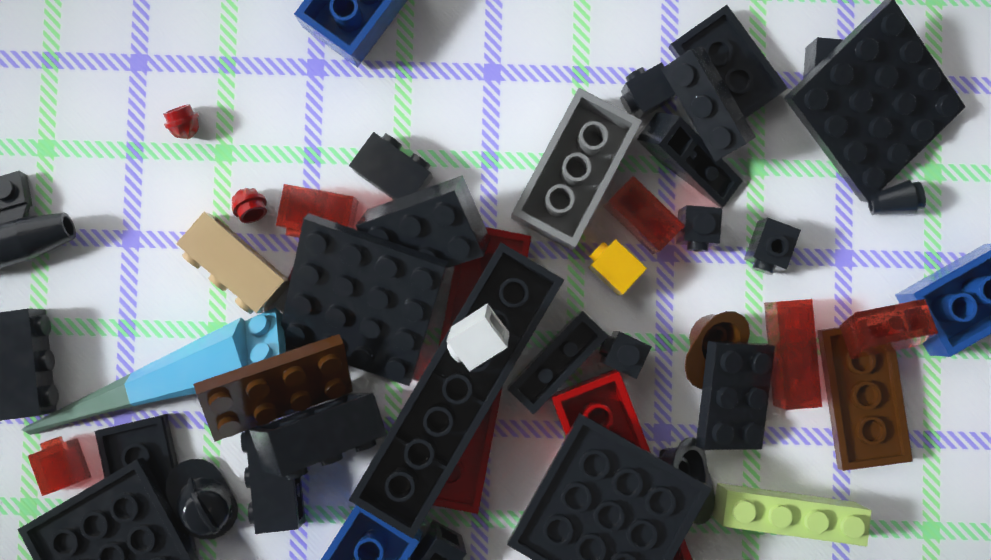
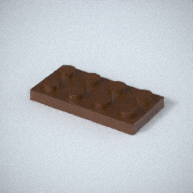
M892 321L817 330L837 468L846 471L913 462Z
M339 334L193 384L214 442L353 392L345 347Z

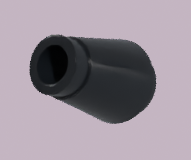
M907 180L870 195L871 201L867 202L871 215L916 214L918 210L925 208L926 196L924 188L919 181L912 183L911 180Z

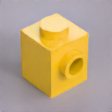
M616 239L609 245L603 241L589 256L593 262L588 268L618 296L623 295L647 269Z

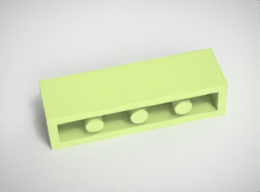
M717 483L713 518L720 525L728 528L868 546L872 510L854 501Z

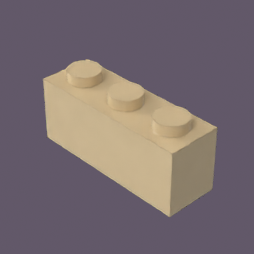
M203 212L176 243L185 251L182 257L195 268L199 269L202 266L211 274L208 279L222 291H226L228 288L237 296L235 303L249 314H252L253 311L255 313L268 311L289 287L290 282L285 275L215 215Z

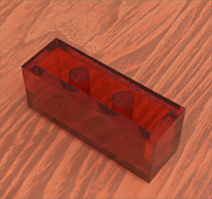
M813 300L765 302L767 343L775 345L771 375L773 406L785 410L822 407Z

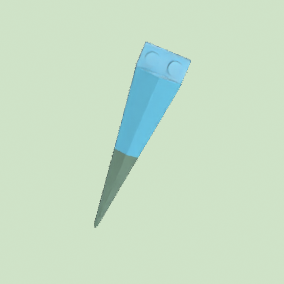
M275 307L246 321L239 318L41 418L21 430L32 435L100 414L196 394L194 383L285 353V331L281 326L283 314Z

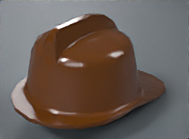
M725 311L720 314L706 315L695 322L690 331V349L685 360L686 377L693 386L699 389L703 387L708 341L748 342L750 336L749 323L743 315L736 311Z

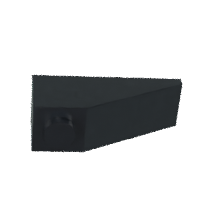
M656 112L636 139L660 163L718 207L723 208L743 182L722 158L716 162L714 161L702 138L681 116Z

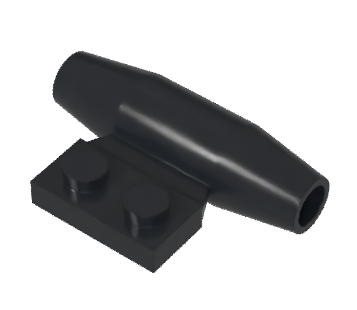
M20 170L0 176V268L37 258L76 237L74 223L67 213L27 217L30 207L33 205L28 177Z

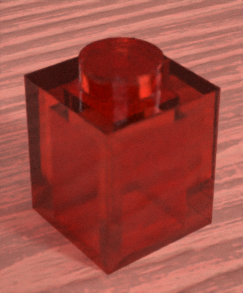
M62 436L40 443L41 451L28 455L42 496L92 477L78 438L64 442Z

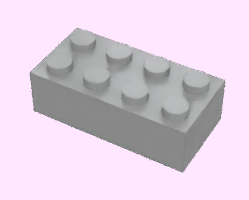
M578 88L511 214V219L572 251L578 244L642 120Z

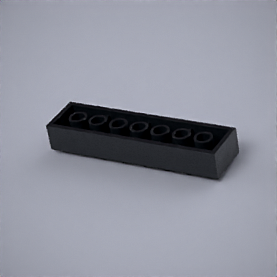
M500 242L452 326L488 303L509 331L508 347L469 371L463 362L458 363L449 353L447 348L449 329L349 498L350 502L412 539L414 538L563 284V278Z

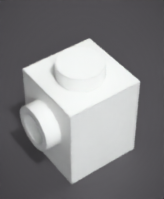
M487 303L451 327L447 338V348L455 361L458 363L463 362L466 368L471 371L508 347L509 331Z

